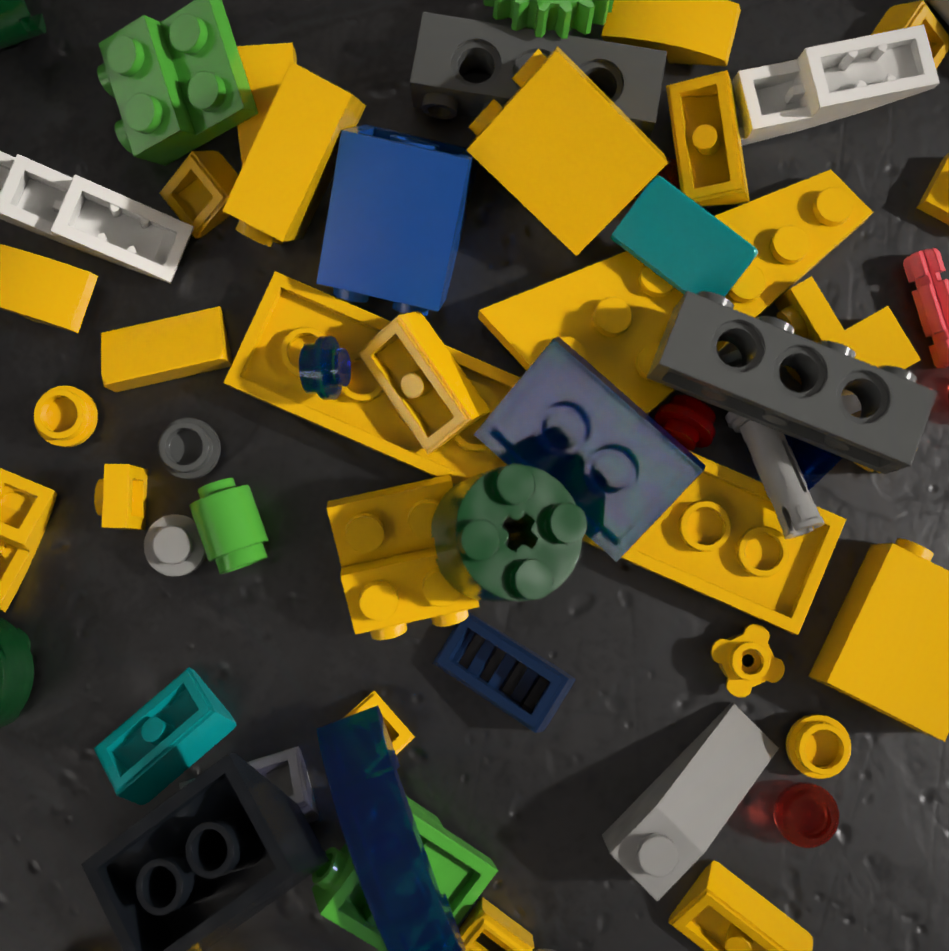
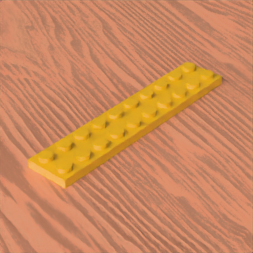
M274 272L223 382L224 384L433 477L451 474L454 486L475 475L510 464H522L541 469L555 477L570 493L575 504L584 511L587 519V530L582 538V542L784 631L799 635L846 522L845 518L816 506L825 524L820 528L813 527L814 531L785 539L777 519V514L762 482L636 427H633L603 454L541 386L445 345L488 405L489 412L434 452L427 454L357 354L365 344L391 321L279 272Z

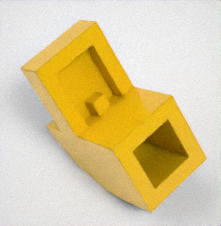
M812 276L791 287L774 302L779 310L777 318L792 325L795 329L794 334L816 343L819 341H833L843 344L855 351L856 359L873 366L888 365L906 369L921 360L889 306L844 330ZM785 366L791 376L802 385L799 374L793 368ZM845 389L842 391V396L854 394Z

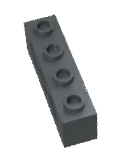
M423 11L410 78L413 107L421 108L425 114L435 118L453 119L457 117V114L477 117L493 99L504 106L520 88L512 80V77L537 49L548 57L558 46L601 90L608 94L610 99L650 139L657 118L667 51L568 35V39H561L556 33L546 32L542 38L535 37L534 29L523 28L514 31L510 25ZM471 69H482L488 72L491 77L482 83H471L466 81L462 75Z
M687 291L674 307L646 378L883 474L912 466L938 392L916 383L917 377L913 373L895 366L883 365L876 367L855 358L856 353L854 350L837 342L819 341L816 343L794 334V327L781 319L770 316L754 318L734 310V304L729 299L713 292L700 291L695 294ZM718 341L730 342L738 348L742 356L741 367H731L720 359L717 353ZM780 365L789 366L799 374L802 382L800 393L793 392L783 385L779 376ZM843 389L851 391L858 397L861 403V415L859 418L851 415L844 408L842 403Z

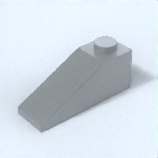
M731 702L602 834L609 853L658 902L705 853L779 748Z

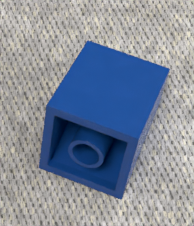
M367 124L341 130L316 284L333 287V295L347 301L368 302L369 297L372 296L393 301L392 308L404 314L419 311L424 316H427L429 310L438 312L447 298L479 162L466 151L468 147Z

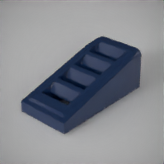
M468 612V618L455 625L432 664L534 733L543 732L551 722L576 679ZM476 634H478L485 641L467 669L459 664ZM500 648L506 654L488 682L480 676L496 650ZM521 662L528 668L513 693L509 695L502 689L518 663ZM540 676L550 682L534 708L531 709L524 702Z

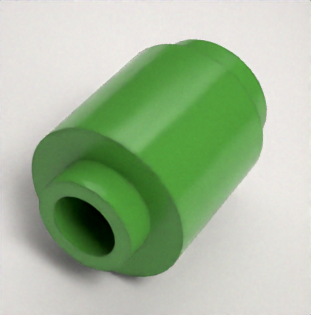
M230 477L209 483L197 489L200 499L191 503L189 507L208 562H216L220 575L268 558L263 544L269 540L249 485L236 487L234 478Z

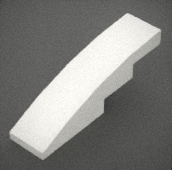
M924 24L807 47L796 60L738 71L732 80L742 146L812 128L934 89L940 82Z
M0 151L1 220L171 284L194 226L76 174L72 178L19 154L13 157Z

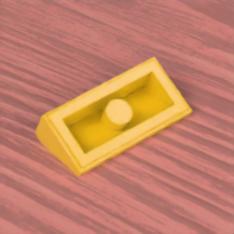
M728 70L666 85L681 192L700 206L732 205L750 202L735 96Z
M220 306L101 333V377L103 387L116 393L231 367L233 363L222 308Z
M419 311L398 315L357 352L427 454L434 452L489 412L488 405L425 316Z
M715 860L702 871L672 912L668 921L670 925L704 951H813V937L807 930Z

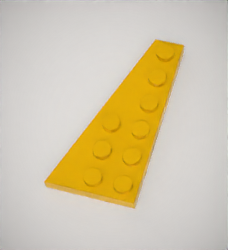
M830 169L715 215L714 217L758 250V255L726 294L725 298L734 304V310L757 318L859 228L873 214V211ZM627 251L482 308L478 312V319L603 454L675 391L673 388L646 377L672 311L684 294ZM718 341L717 353L729 342Z

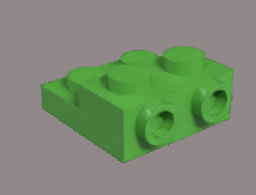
M194 0L161 22L142 15L99 43L104 63L98 66L97 75L103 88L116 99L121 119L115 123L116 136L121 145L128 152L132 153L134 157L166 166L258 114L222 0Z
M389 785L380 798L371 795L360 804L352 820V829L355 832L341 850L331 847L325 851L330 861L312 874L314 886L311 889L320 915L380 951H439L493 879L498 869L491 858L445 829L436 815Z

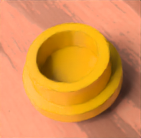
M57 386L48 390L40 397L34 409V424L39 435L50 444L60 447H74L85 442L93 434L98 421L97 407L93 399L86 392L73 386Z
M810 714L797 720L790 728L786 739V751L789 760L798 771L811 778L826 779L837 775L847 765L851 755V740L847 730L837 720L823 714Z

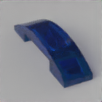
M374 706L317 728L316 731L324 768L343 835L367 903L387 950L466 951L446 893H440L397 772L400 764L379 706Z

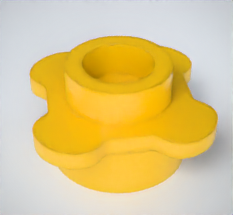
M749 624L745 627L743 634H737L728 639H717L711 647L712 659L719 663L722 673L727 677L726 689L736 697H746L751 693L752 687L765 681L776 683L784 675V663L781 659L774 657L768 644L770 638L769 631L762 625ZM747 654L753 658V663L750 666H744L742 663L743 656Z

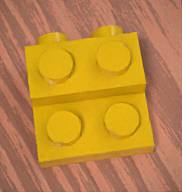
M451 474L327 502L326 509L341 564L340 577L355 635L370 631L372 639L388 640L404 634L408 629L407 623L431 618L432 624L435 626H452L466 620L469 616V609L480 607L478 600L465 596L447 582L436 562L438 556L434 537L431 538L432 520L441 499L453 487Z

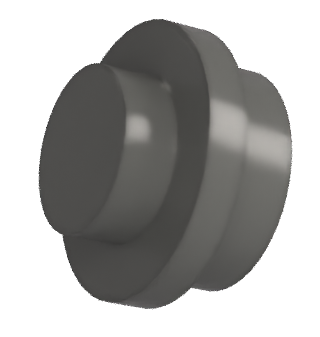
M181 418L170 423L161 433L157 445L158 458L165 470L173 476L189 480L207 475L216 466L221 452L220 440L215 430L209 424L196 418Z

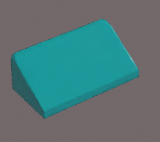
M656 175L646 186L610 237L611 240L682 294H685L687 291L695 294L700 291H708L725 297L758 255V250L752 244L659 175Z
M188 667L93 749L116 795L139 805H145L235 729L237 724L230 712L196 671Z

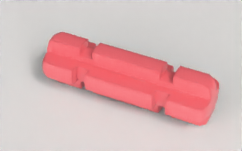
M936 248L920 250L905 258L903 267L908 283L916 284L917 290L912 291V295L925 337H932L934 342L933 345L928 346L933 363L937 368H948L949 279L942 280L940 275L941 272L946 271L940 251Z

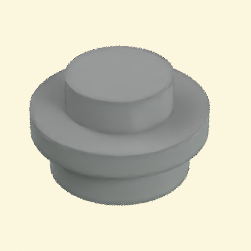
M179 514L164 516L155 521L146 533L144 539L146 559L157 572L163 575L184 576L192 573L202 564L206 557L195 521L191 517Z

